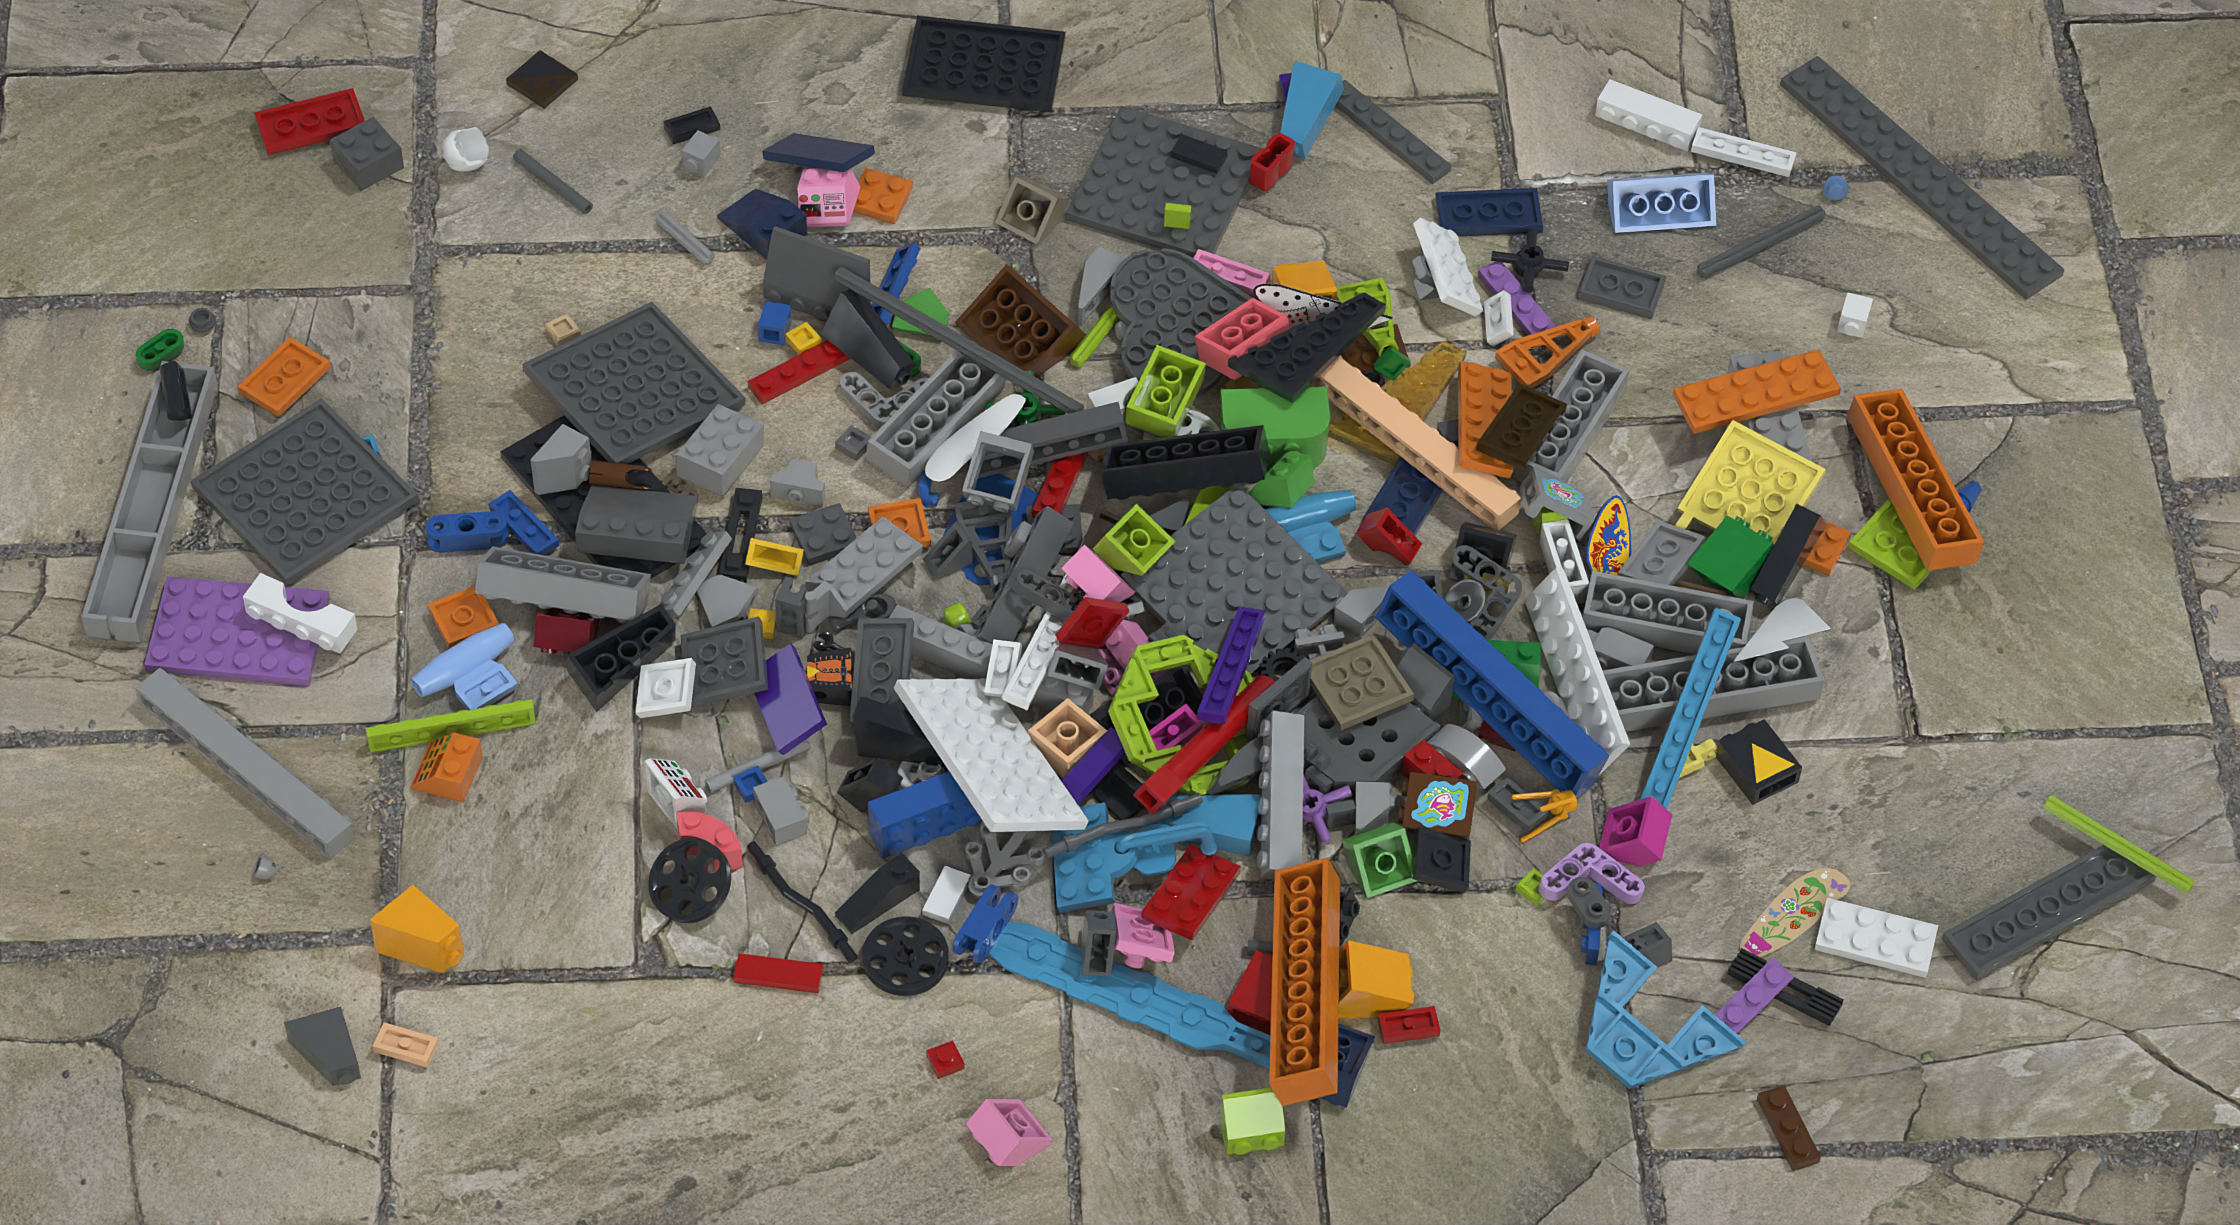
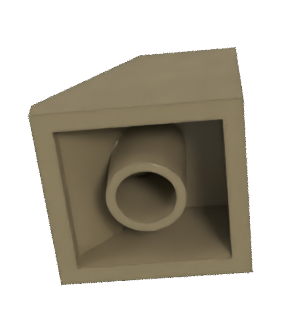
M1015 176L995 223L1040 245L1060 222L1070 198L1029 177Z

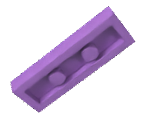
M1773 957L1715 1016L1738 1034L1793 980L1794 976Z

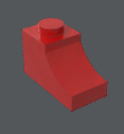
M1388 508L1367 514L1355 533L1372 551L1377 550L1390 554L1404 565L1412 562L1422 545L1416 536Z

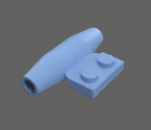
M501 623L473 634L443 652L411 678L414 690L423 698L454 685L456 697L466 710L484 708L516 690L517 682L502 663L499 664L493 661L514 642L511 630L506 624Z

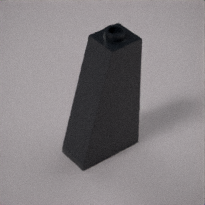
M850 289L841 292L821 335L887 388L891 389L906 384L911 377L910 371L914 361L866 298Z
M1799 504L1795 505L1751 588L1752 592L1756 594L1755 599L1767 606H1770L1771 602L1776 605L1780 604L1827 526L1821 515Z
M860 697L853 714L859 756L917 764L925 762L926 765L932 766L941 764V767H946L910 712L866 697Z

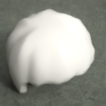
M477 127L454 130L443 140V158L453 170L460 172L476 170L486 163L489 156L487 139Z

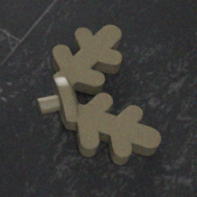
M676 468L672 469V474H669L664 469L661 472L662 475H656L666 488L672 483L673 488H677L679 494L698 496L694 483L676 476Z

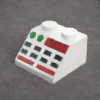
M649 758L645 761L648 793L677 830L676 812L694 811L706 814L707 797L700 787L696 788L693 785L692 778L685 768L681 769L675 761Z

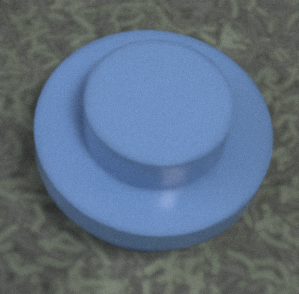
M1831 176L1825 181L1823 192L1831 200H1841L1847 196L1849 185L1843 177Z

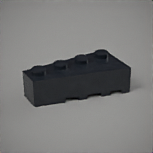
M660 604L567 655L568 673L596 712L640 673L641 665L650 664L675 641L676 624Z

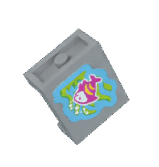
M1533 466L1519 486L1525 513L1535 518L1544 506L1569 518L1575 538L1581 539L1585 533L1590 532L1594 522L1588 494Z

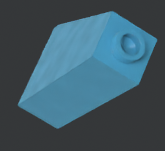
M1295 61L1293 65L1280 133L1295 141L1294 157L1306 159L1343 93L1344 87L1340 74Z
M1262 795L1202 796L1203 803L1185 810L1184 814L1174 818L1170 816L1151 825L1167 824L1172 827L1193 822H1205L1209 825L1218 850L1249 856L1260 819L1258 805ZM1172 796L1167 802L1177 798L1182 800L1189 796ZM1200 838L1181 841L1200 846L1202 844Z

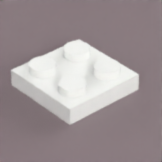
M692 658L641 665L635 712L639 718L691 711L696 663Z

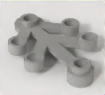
M983 823L980 827V836L985 840L991 865L984 871L980 859L982 856V846L980 843L973 841L966 845L965 856L970 860L973 876L968 883L970 893L976 899H980L990 884L1000 888L1027 885L1030 882V871L1022 866L1042 865L1045 861L1042 848L1035 846L1028 851V854L1012 855L1024 839H1033L1037 836L1038 831H1015L1000 851L996 840L997 832H984L988 828ZM972 849H975V850H977L978 852H977V853H970L969 851L972 850ZM1035 854H1038V855H1040L1041 857H1040V858H1033L1032 856L1035 855ZM1016 868L1012 875L997 877L1002 870ZM1020 874H1023V875H1025L1026 877H1025V878H1018L1017 876L1020 875ZM984 883V884H987V885H985V886H980V885H978V884Z

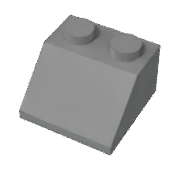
M564 424L558 428L531 459L535 493L541 495L577 489L583 481L589 479L592 461L590 442L587 436Z

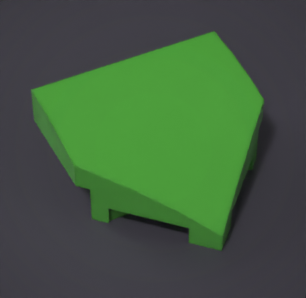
M931 288L925 289L903 301L947 326L949 312ZM895 315L892 325L893 330L933 337Z

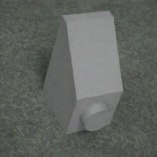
M1389 586L1354 589L1345 597H1340L1333 608L1335 611L1334 623L1355 637L1360 636L1362 638L1378 621L1375 616Z
M1356 782L1354 836L1381 827L1388 822L1389 811H1394L1395 794H1390V783Z

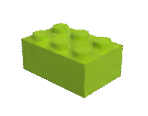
M1156 345L1126 407L1125 423L1162 438L1177 436L1204 381L1206 363Z

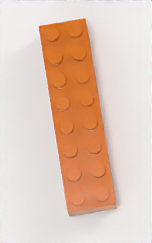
M1903 389L1854 395L1847 418L1927 571L1977 564L1984 540Z

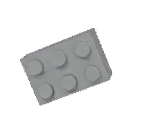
M718 404L676 454V476L687 479L691 483L723 496L764 446V424Z

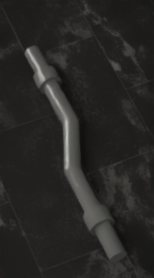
M1200 793L1182 800L1177 798L1167 802V806L1158 809L1153 815L1148 813L1141 817L1103 823L1076 835L1071 833L1061 837V841L1044 847L1042 851L1046 858L1064 851L1069 853L1078 849L1079 845L1105 834L1143 828L1171 816L1174 818L1182 815L1185 810L1203 803V799Z

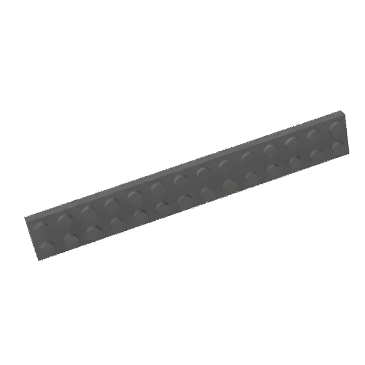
M1816 56L1781 78L1780 85L2024 299H2029L2063 276L2065 269L1819 56Z

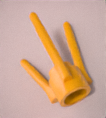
M1559 789L1548 792L1512 795L1513 800L1550 798L1547 805L1540 807V811L1550 810L1552 814H1556L1555 817L1522 837L1520 842L1524 843L1558 821L1567 819L1568 813L1576 811L1578 807L1575 794L1571 790L1560 792Z

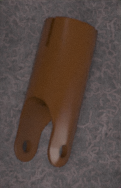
M592 460L589 483L593 485L648 490L650 487L630 483L628 474L633 469L652 471V469L639 465Z

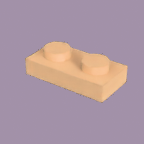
M384 1022L373 1044V1051L428 1068L439 1042L436 1037Z

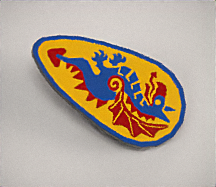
M1612 496L1602 505L1588 534L1584 549V561L1590 574H1592V571L1618 575L1619 570L1631 556L1630 521L1626 506L1620 496Z

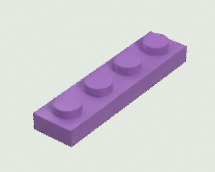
M1494 262L1478 270V277L1493 295L1503 290L1511 295L1512 318L1527 336L1556 327L1529 293L1523 291V286L1502 262Z

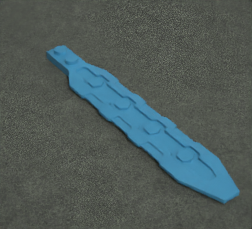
M1008 922L988 954L1005 970L1031 981L1038 980L1066 992L1067 996L1085 1003L1088 1001L1118 1014L1119 1018L1134 1024L1140 1023L1169 1035L1170 1039L1196 1050H1226L1270 1069L1271 1036L1237 1022L1221 1003L1197 993L1190 994L1162 982L1161 978L1144 971L1140 973L1114 961L1111 977L1082 975L1081 948L1059 939L1058 935L1034 925ZM1093 950L1094 956L1102 955L1101 953H1098Z

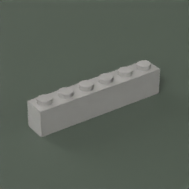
M1272 711L1261 722L1260 735L1263 736V745L1259 753V760L1263 762L1259 777V788H1262V798L1258 805V813L1261 815V825L1258 829L1261 851L1257 857V866L1260 868V878L1274 880L1275 870L1302 864L1304 715Z

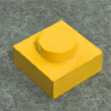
M807 322L785 333V340L798 355L822 343V338Z
M750 608L748 619L759 616L763 623L764 638L773 639L776 628V611Z

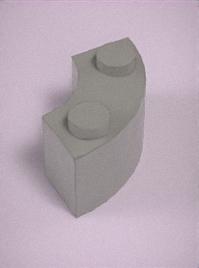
M1446 724L1427 741L1428 744L1463 772L1464 780L1477 781V789H1485L1506 770L1497 755L1481 739L1457 725Z

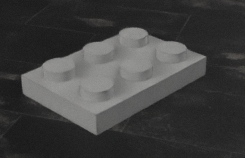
M1658 520L1619 570L1618 576L1675 586L1689 567L1687 564L1706 541L1705 536Z

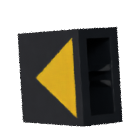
M1765 719L1757 723H1750L1733 735L1727 734L1718 742L1717 760L1752 805L1799 783L1802 766Z

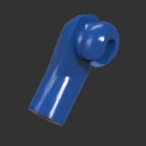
M924 471L921 473L917 485L919 497L923 506L927 508L928 506L936 507L939 495L937 493H930L933 480L927 477Z

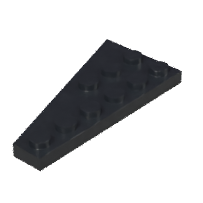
M1365 292L1339 304L1338 309L1328 314L1323 312L1317 315L1316 320L1308 324L1303 322L1270 338L1269 343L1259 348L1254 346L1248 349V353L1239 358L1234 356L1228 359V367L1293 403L1385 312L1386 304Z

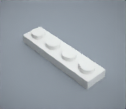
M1700 127L1697 129L1691 152L1786 177L1790 176L1796 158V152Z

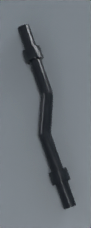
M755 841L750 842L747 845V849L757 861L756 866L761 873L769 877L783 897L812 914L827 933L828 941L835 949H839L849 963L854 962L858 955L847 942L848 937L841 929L836 928L819 905L790 888L775 868L776 863L771 856L765 855Z

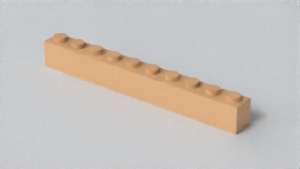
M1341 355L1310 385L1311 387H1327L1329 401L1491 528L1500 530L1519 514L1521 497H1519L1515 490L1509 489L1495 475L1458 467V447L1454 443L1447 441L1435 428L1429 427L1420 420L1416 413L1410 412L1395 397H1391L1384 392L1377 383L1366 378L1358 368L1348 364Z

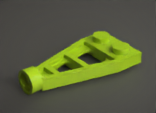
M1383 277L1336 287V301L1345 302L1365 292L1385 303V312L1383 314L1392 316L1391 296ZM1393 318L1385 321V327L1372 330L1369 327L1362 333L1376 348L1379 357L1387 350L1383 348L1389 345L1399 351L1394 340Z

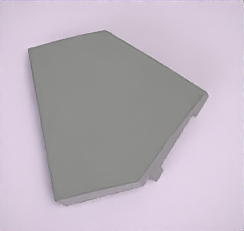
M717 575L703 581L697 592L711 626L716 627L736 622L740 618L742 620L747 619V609L752 598H756L759 589L738 580Z

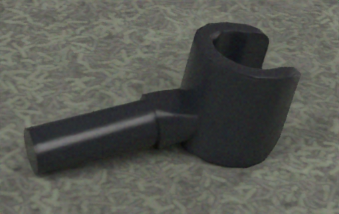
M828 632L818 635L819 638L825 641V644L820 641L813 643L814 648L818 651H824L827 648L831 650L843 648L834 642L833 636Z

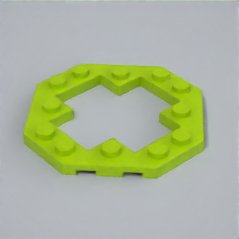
M1185 635L1138 645L1131 654L1108 710L1128 760L1151 774H1154L1181 749V746L1156 750L1137 705L1154 700L1159 696L1150 673L1190 664L1199 687L1204 688L1208 686L1220 656L1208 648L1203 650L1193 644L1194 640ZM1245 671L1236 696L1253 681L1250 672ZM1247 725L1225 745L1230 759L1242 747L1251 742L1246 738ZM1228 761L1202 767L1179 790L1190 796L1196 793H1200L1201 796L1207 795L1206 791L1213 778ZM1248 781L1220 793L1243 788Z

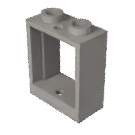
M980 431L962 489L967 502L977 506H982L983 503L993 505L995 510L1005 513L1009 510L1017 511L1034 454L1032 444ZM986 450L1022 459L1010 499L974 490Z

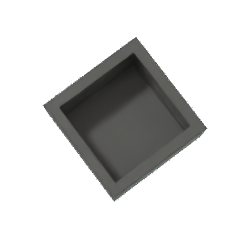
M374 117L330 139L334 162L360 191L404 168L401 147Z

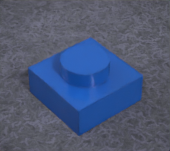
M759 766L733 776V783L745 803L754 800L753 787L768 782Z

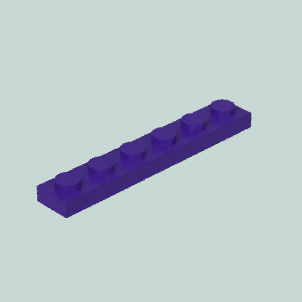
M1239 606L1199 706L1198 720L1219 724L1226 723L1265 622L1266 610Z

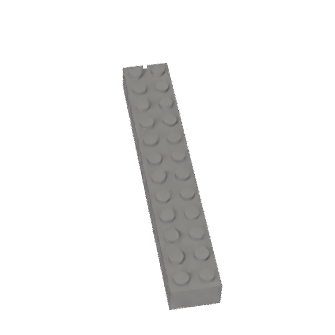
M162 361V362H161V365H163V364H165V363H168V362H167V361ZM178 363L185 372L192 413L190 419L182 421H172L167 418L160 370L158 372L81 618L86 636L111 639V636L115 635L116 640L138 643L141 641L218 389L214 367Z

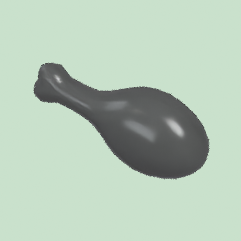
M874 594L846 618L833 617L830 622L834 631H840L845 626L858 623V619L889 618L897 604L892 596Z

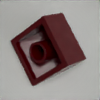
M555 607L543 609L536 615L533 647L541 648L542 653L556 654L558 650L566 651L569 655L595 640L600 618H593L589 616V613L584 612L566 613L563 609Z

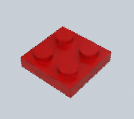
M1085 597L1055 636L1059 643L1100 649L1130 610L1125 603Z

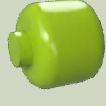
M957 602L944 609L945 618L942 621L945 625L955 628L957 625L971 624V619L963 603Z

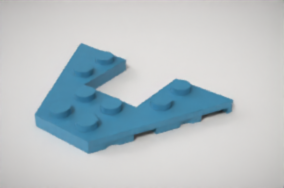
M1613 930L1609 935L1588 1033L1585 1052L1627 1088L1631 1089L1740 1049L1746 1044L1743 1038L1703 1005L1699 1007L1668 1044H1665L1627 1012L1623 1007L1655 972L1657 966Z

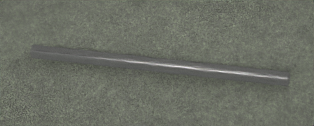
M840 267L834 275L836 282L1065 413L1069 414L1084 410L1082 403L844 267Z

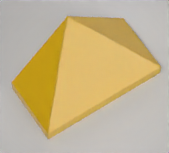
M750 538L745 565L798 576L804 549Z

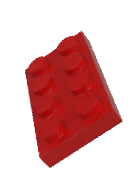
M353 88L254 112L267 155L328 141L365 121Z
M1190 844L1142 910L1141 918L1189 940H1193L1240 874L1241 866L1215 854L1205 855L1199 847Z

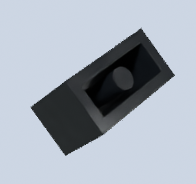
M876 758L849 770L837 793L862 813L868 810L869 801L900 790L898 787L903 777L880 758Z

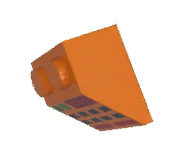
M451 733L430 741L412 781L411 789L464 802L483 759L481 740L458 733Z

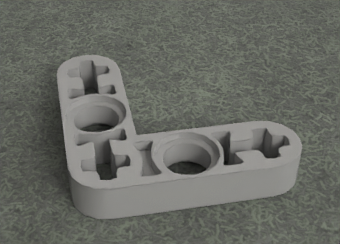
M848 372L840 378V392L874 426L880 429L901 407L899 403L908 400L929 378L917 380L886 400L860 374ZM864 398H873L875 400L871 405H866L861 401Z

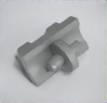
M1333 624L1321 627L1320 635L1311 636L1310 631L1307 629L1296 630L1294 650L1299 651V657L1303 654L1308 660H1312L1343 647L1345 637L1343 631L1337 632Z

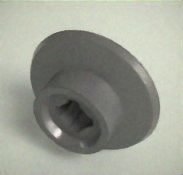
M1465 579L1455 583L1445 594L1444 600L1452 609L1463 616L1468 623L1475 619L1483 610L1486 595L1483 586L1478 581Z

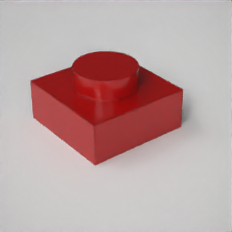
M953 1040L926 1050V1056L938 1079L965 1069V1063Z

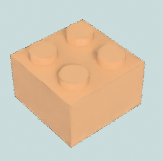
M1068 698L1028 730L1031 740L1034 741L1052 769L1063 779L1107 732L1104 727Z

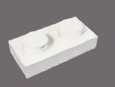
M1503 290L1484 301L1487 343L1493 347L1514 335L1511 295Z
M993 640L984 689L985 695L1003 697L1004 691L1019 664L1022 650L1021 643Z

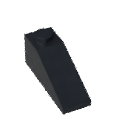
M901 853L881 866L835 912V916L851 934H854L920 890V871Z

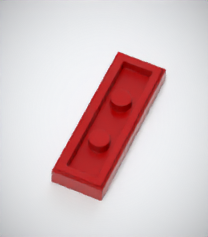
M738 953L733 980L734 983L819 994L824 967L823 964Z

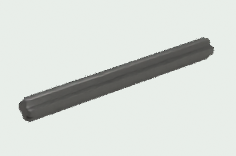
M1816 206L1699 264L1697 266V273L1701 278H1707L1823 220L1826 212L1821 206Z

